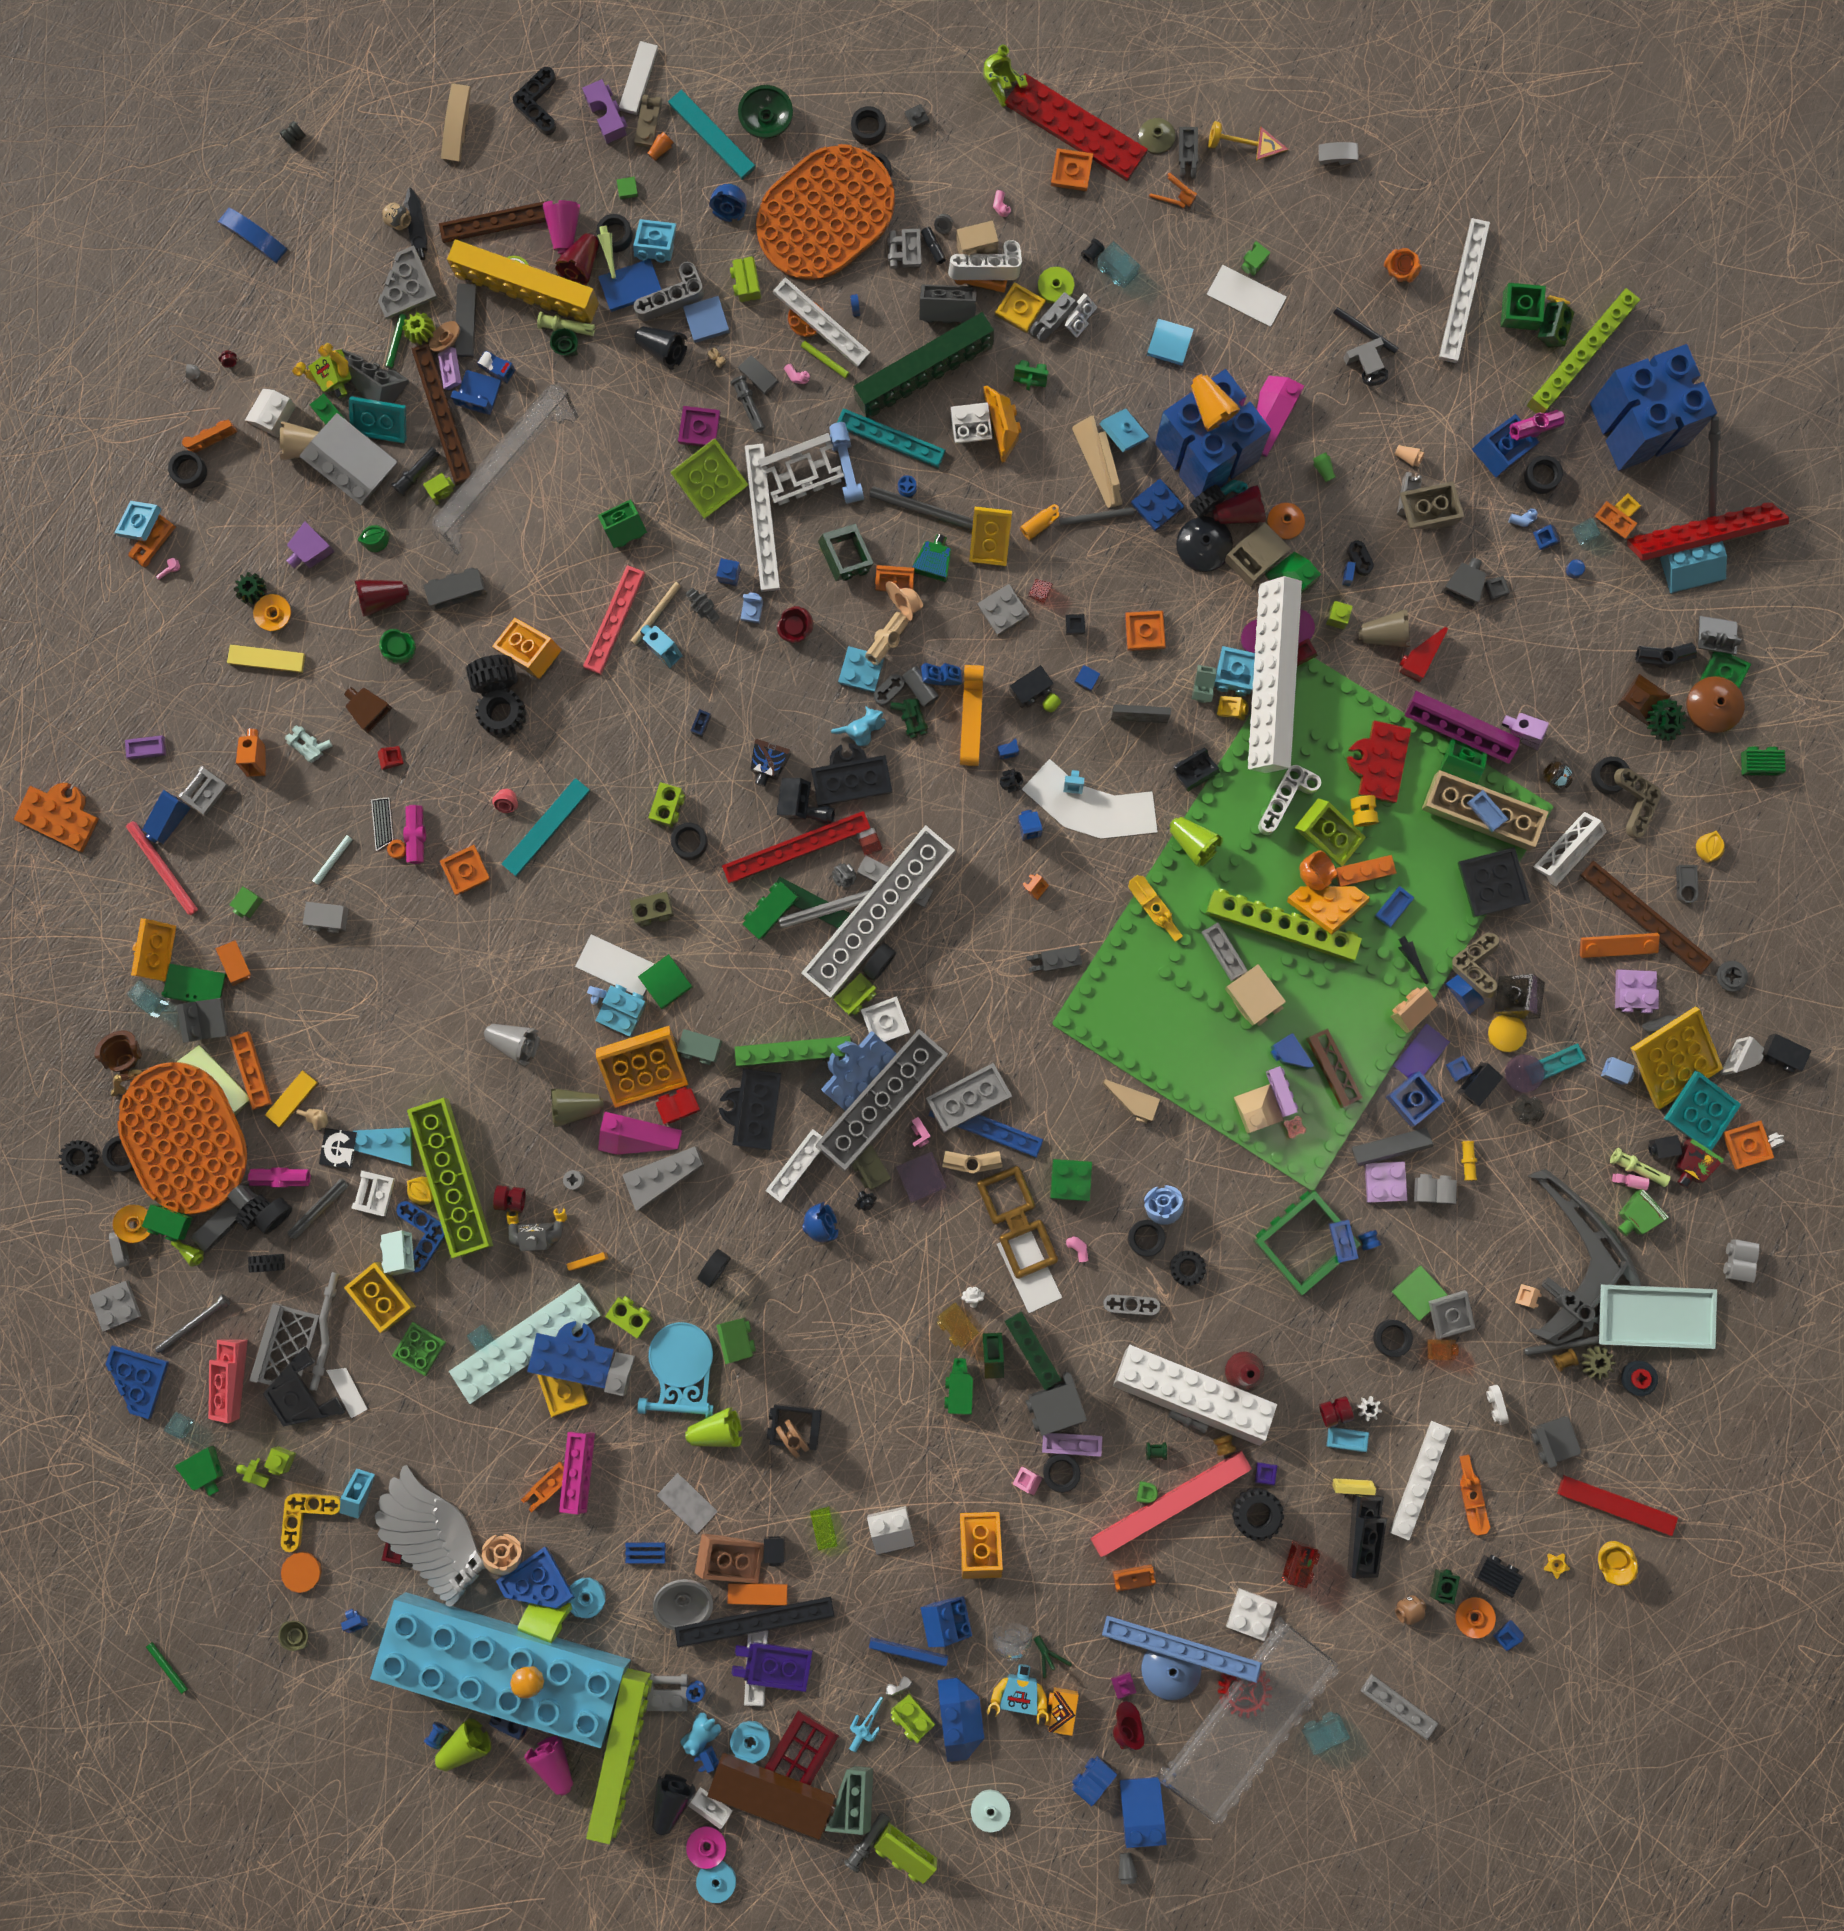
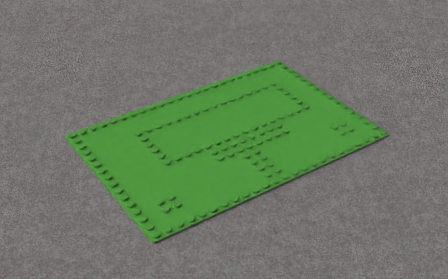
M1316 658L1299 665L1296 671L1291 766L1298 765L1318 775L1321 779L1319 789L1313 794H1306L1297 789L1275 831L1270 835L1260 833L1258 829L1259 822L1288 769L1269 773L1248 769L1250 714L1217 765L1220 773L1208 779L1184 817L1222 836L1223 843L1221 847L1217 845L1215 848L1217 853L1204 866L1200 865V867H1197L1172 835L1145 877L1172 913V921L1183 937L1175 942L1165 928L1157 926L1133 896L1052 1023L1054 1027L1309 1190H1314L1415 1030L1414 1028L1406 1034L1391 1018L1394 1014L1392 1010L1399 1003L1406 1002L1408 1000L1406 996L1417 987L1421 989L1426 986L1433 998H1435L1452 971L1454 956L1467 947L1486 916L1482 915L1473 918L1458 862L1515 847L1520 862L1527 851L1526 849L1423 811L1422 807L1432 780L1441 768V763L1450 741L1421 723L1405 717V713ZM1374 720L1411 729L1397 802L1391 803L1376 799L1377 807L1374 808V811L1378 813L1379 823L1371 826L1356 827L1366 838L1343 865L1346 866L1392 855L1396 869L1395 875L1348 885L1355 886L1370 897L1369 902L1339 929V931L1345 933L1347 931L1357 933V937L1362 938L1355 961L1349 962L1205 914L1212 892L1224 889L1229 891V895L1235 897L1236 895H1242L1248 898L1247 901L1253 903L1260 901L1265 903L1266 907L1272 909L1273 907L1283 909L1284 913L1290 915L1291 913H1297L1303 916L1302 919L1310 921V918L1289 904L1287 900L1300 886H1307L1300 877L1299 867L1307 856L1319 851V849L1306 840L1295 829V826L1318 798L1330 802L1353 824L1352 816L1355 812L1351 810L1350 799L1360 796L1358 792L1361 776L1349 770L1347 757L1352 756L1356 760H1361L1362 755L1359 751L1350 752L1348 749L1360 739H1369ZM1485 765V770L1477 785L1548 811L1547 817L1553 809L1552 804L1489 765ZM1290 772V777L1292 779L1299 778L1297 772ZM1308 780V781H1307L1308 787H1310V788H1315V787H1316V784H1315L1314 781H1312V780ZM1287 788L1281 789V793L1284 796L1290 795V791ZM1272 805L1274 812H1281L1279 805ZM1270 817L1265 827L1267 829L1271 827L1270 824L1274 818ZM1331 859L1335 868L1341 867ZM1337 877L1334 878L1331 881L1332 883L1329 885L1339 886ZM1401 886L1414 899L1391 928H1389L1376 918L1375 915L1394 891ZM1231 902L1224 903L1226 910L1232 911L1234 909ZM1153 906L1155 912L1160 910L1159 906ZM1243 908L1242 913L1244 916H1252V911L1249 908ZM1261 914V920L1264 923H1269V915ZM1286 920L1279 921L1281 928H1288L1289 925ZM1218 922L1246 969L1249 971L1259 964L1286 1001L1282 1004L1283 1009L1275 1015L1273 1012L1266 1016L1268 1020L1260 1026L1257 1023L1252 1026L1235 1006L1233 999L1225 990L1232 982L1201 933ZM1298 926L1299 934L1306 935L1307 929L1304 926ZM1316 933V937L1319 941L1325 940L1324 933ZM1405 936L1408 942L1413 941L1420 964L1429 981L1428 984L1423 982L1412 964L1398 949L1401 946L1399 938ZM1335 938L1336 946L1343 947V940ZM1327 1028L1362 1096V1099L1344 1108H1340L1306 1040L1308 1037ZM1293 1033L1314 1066L1305 1069L1282 1064L1279 1060L1276 1061L1273 1058L1271 1046ZM1324 1034L1318 1037L1322 1047L1327 1048L1329 1041ZM1328 1052L1327 1057L1331 1065L1335 1066L1337 1057L1335 1054ZM1280 1066L1284 1069L1285 1080L1289 1082V1091H1292L1294 1095L1293 1101L1298 1106L1297 1112L1283 1117L1284 1121L1247 1134L1233 1097L1269 1085L1266 1071ZM1336 1070V1075L1339 1081L1344 1083L1346 1078L1345 1073L1343 1071ZM1345 1087L1344 1091L1348 1099L1355 1098L1356 1095L1353 1089Z

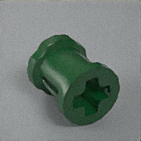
M1146 1442V1460L1151 1458L1167 1460L1166 1442L1162 1444Z

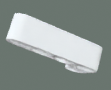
M1008 240L1004 243L1002 254H974L968 256L967 254H954L950 258L948 275L954 280H1015L1019 277L1022 264L1020 245L1014 240Z
M1292 765L1284 774L1259 822L1258 829L1263 835L1272 834L1279 825L1296 790L1298 789L1306 794L1315 793L1321 786L1320 777L1301 766ZM1290 772H1297L1299 778L1292 779L1290 777ZM1308 780L1314 781L1315 784H1316V787H1315V788H1310V787H1308L1307 781H1308ZM1287 788L1290 791V795L1284 796L1281 793V789ZM1272 805H1279L1281 812H1274ZM1270 817L1274 818L1270 824L1271 827L1267 829L1265 827Z

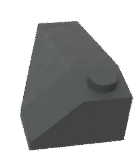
M342 349L345 359L348 360L351 374L350 381L366 399L393 403L409 383V379L392 369L388 371L380 368V364L364 362L363 357Z

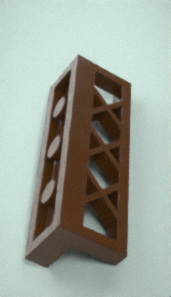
M1328 1028L1308 1037L1306 1040L1340 1108H1344L1362 1099ZM1324 1034L1329 1041L1327 1048L1322 1047L1318 1037ZM1328 1052L1336 1055L1337 1061L1335 1066L1331 1065L1327 1057ZM1336 1070H1340L1345 1073L1346 1078L1344 1083L1339 1081L1336 1075ZM1345 1087L1353 1089L1356 1097L1349 1100L1344 1091Z

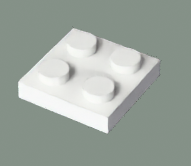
M897 996L861 1009L869 1033L871 1031L874 1032L884 1042L910 1033Z
M1238 1588L1226 1627L1265 1641L1277 1602Z

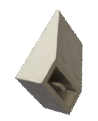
M1264 523L1227 554L1225 562L1252 587L1291 548Z

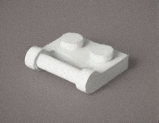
M361 1171L360 1176L362 1178L356 1201L352 1204V1209L386 1216L395 1178ZM369 1179H373L366 1206L363 1205Z

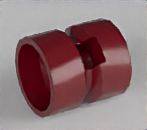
M497 1185L493 1199L494 1210L506 1211L509 1208L510 1212L522 1213L525 1206L526 1189L520 1187L510 1189L509 1186Z
M1346 1396L1335 1399L1334 1403L1328 1401L1319 1404L1320 1413L1327 1429L1338 1426L1339 1422L1345 1424L1354 1421L1352 1408Z

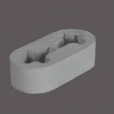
M114 1232L109 1233V1242L116 1267L129 1266L130 1259L126 1242L120 1240Z

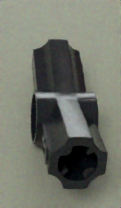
M1692 642L1664 649L1638 646L1635 660L1639 664L1656 665L1663 669L1674 664L1696 659L1697 650ZM1663 654L1669 657V662L1664 660Z

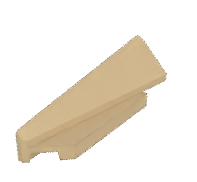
M1094 415L1074 425L1072 430L1106 506L1112 508L1123 505L1119 492L1121 490L1106 431L1098 433Z

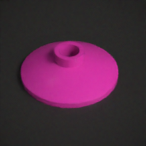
M705 1826L696 1829L688 1838L686 1845L687 1856L699 1868L710 1869L717 1866L726 1854L724 1836L713 1827ZM704 1843H709L711 1848L705 1849Z

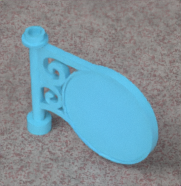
M678 1322L667 1325L654 1336L649 1347L648 1356L650 1367L660 1383V1398L658 1403L648 1402L647 1398H639L638 1414H646L647 1410L705 1414V1418L713 1415L714 1408L713 1405L707 1403L710 1368L713 1362L711 1341L702 1329L693 1324ZM704 1378L702 1399L699 1402H692L688 1398V1392L695 1390L696 1394L690 1397L697 1399L700 1396V1389L694 1386V1384ZM678 1387H686L683 1391V1394ZM675 1390L678 1394L676 1403L665 1404V1397L667 1400L675 1399L674 1394L669 1395L670 1391Z

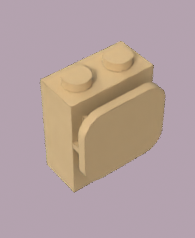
M1259 964L1225 988L1233 999L1235 1006L1252 1026L1256 1023L1260 1026L1268 1020L1266 1017L1268 1014L1273 1012L1275 1015L1283 1009L1282 1004L1286 1002Z

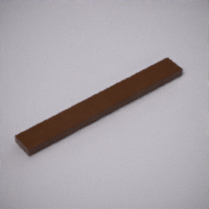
M429 343L411 348L454 483L457 486L472 481L474 479Z
M1594 860L1580 874L1585 881L1648 933H1658L1660 935L1659 942L1697 974L1701 975L1713 961L1711 957Z

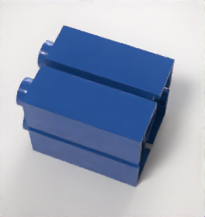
M1687 344L1655 355L1651 361L1647 358L1615 370L1590 403L1602 434L1604 435L1613 430L1605 441L1618 471L1648 461L1654 455L1658 457L1688 446L1711 421V418L1717 414L1704 381L1694 384L1701 375Z
M1224 369L1211 379L1239 406V413L1226 423L1219 424L1218 428L1208 432L1204 427L1194 394L1191 392L1163 411L1155 442L1174 470L1181 466L1179 477L1195 498L1212 485L1216 484L1219 488L1227 483L1228 477L1232 480L1257 463L1271 432V428L1251 401L1243 406L1247 396L1227 369Z

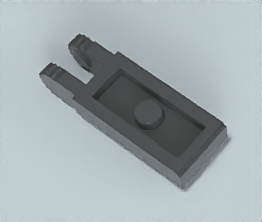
M1179 127L1180 178L1185 176V165H1191V179H1196L1198 127Z
M1064 292L1042 318L1033 324L1030 329L1031 334L1037 335L1040 341H1045L1078 306L1077 301Z
M1079 945L1026 956L1027 961L1042 959L1043 965L1028 968L1029 973L1043 970L1046 972L1082 965Z

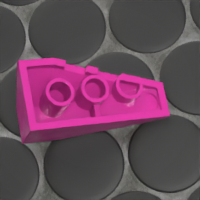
M1268 376L1259 393L1257 411L1271 428L1262 455L1265 457L1268 456L1304 388V385L1288 377Z
M604 1112L598 1150L616 1155L675 1150L679 1147L683 1130Z

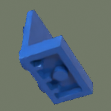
M466 370L459 392L453 390L451 399L457 406L491 415L501 380Z

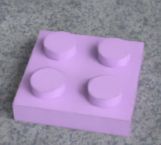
M1405 1162L1370 1163L1365 1165L1367 1202L1407 1201Z

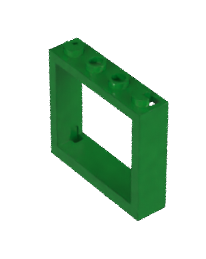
M1308 1190L1299 1197L1301 1201L1296 1205L1294 1203L1290 1204L1284 1210L1286 1213L1281 1218L1279 1215L1270 1222L1271 1226L1267 1230L1261 1229L1255 1235L1257 1238L1254 1240V1243L1301 1296L1340 1264L1336 1254L1300 1284L1264 1241L1312 1200L1318 1204L1333 1223L1341 1221L1316 1191L1309 1192ZM1353 1236L1354 1242H1355V1246H1356V1249H1357L1359 1246H1361V1244H1360L1359 1241Z

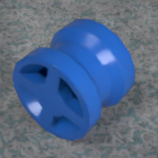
M909 475L901 477L898 481L899 494L907 498L914 496L917 490L915 479Z
M1377 1230L1358 1235L1359 1240L1363 1244V1251L1382 1245L1381 1241L1377 1239Z

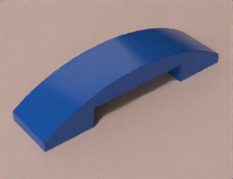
M228 208L218 220L219 224L232 233L239 235L276 264L288 250L264 229L231 208Z

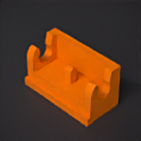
M1608 501L1602 505L1594 516L1624 539L1627 538L1637 525V522Z
M877 565L875 590L886 591V583L888 581L895 583L900 589H913L914 568Z
M236 940L215 948L232 986L250 979V971Z
M1151 1564L1112 1571L1116 1592L1156 1584Z

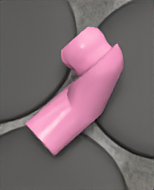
M1078 1237L1068 1238L1066 1245L1068 1248H1073L1078 1252L1079 1262L1088 1261L1086 1243Z

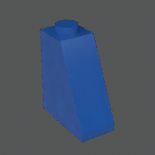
M163 790L142 830L147 833L146 837L152 842L156 843L158 841L164 844L191 807L176 796Z

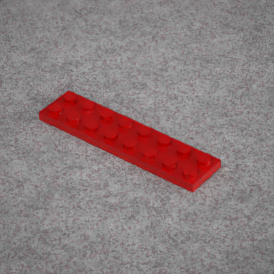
M1024 73L1028 86L1020 88L1017 83L1005 101L1006 106L1077 151L1093 153V161L1128 181L1148 149Z
M1767 502L1760 506L1746 507L1743 510L1727 512L1720 516H1710L1705 520L1691 521L1685 525H1675L1669 529L1655 530L1645 535L1639 534L1627 539V546L1642 561L1788 525L1789 517L1773 503Z

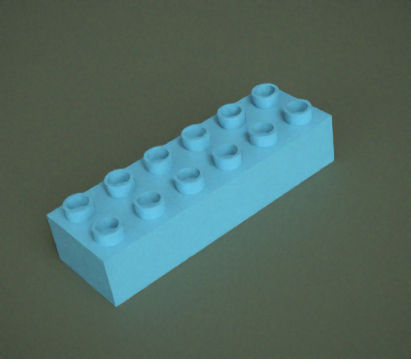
M405 1592L393 1601L370 1679L601 1748L609 1737L621 1679L629 1668L631 1659L557 1637L552 1643L518 1631L517 1625L454 1606L449 1607L444 1603ZM522 1667H536L543 1674V1689L536 1696L528 1699L519 1698L514 1695L511 1690L510 1681L515 1671Z

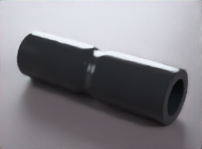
M931 227L922 229L921 234L930 248L936 264L944 263L947 259Z

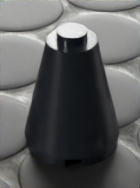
M645 326L640 327L635 332L636 344L666 368L673 370L675 369L673 366H679L687 352L685 340L688 341L685 334Z
M665 1774L664 1778L659 1776L657 1779L652 1828L659 1835H666L672 1831L695 1795V1786L693 1784L691 1786L686 1784L687 1779L681 1776Z

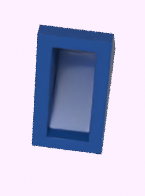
M1456 975L1445 984L1468 1014H1471L1485 1003L1482 996L1459 975Z

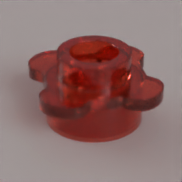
M1295 1116L1290 1121L1286 1120L1283 1124L1290 1138H1295L1296 1135L1306 1132V1127L1303 1126L1300 1116Z

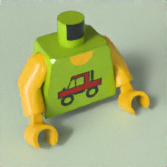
M330 343L320 346L318 352L321 357L309 365L308 370L303 362L297 363L293 368L292 372L294 375L301 376L305 374L306 378L315 382L324 392L334 390L337 398L348 395L344 384L351 380L348 360L345 359L342 349L333 351V346Z

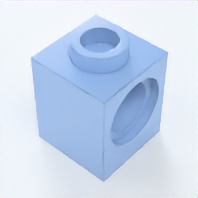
M1614 1057L1607 1058L1601 1077L1621 1085L1628 1084V1082L1632 1081L1635 1074L1633 1071L1634 1065Z

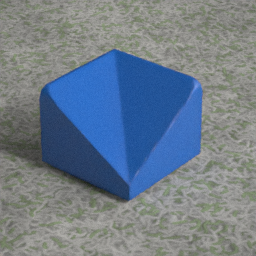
M1016 738L1011 743L997 747L1001 760L1019 755Z

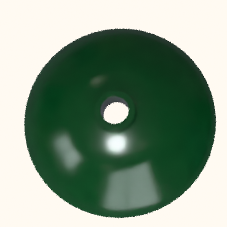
M760 85L750 89L743 95L738 106V117L740 124L747 133L757 138L770 139L781 135L789 127L793 118V106L789 96L780 88L772 85Z

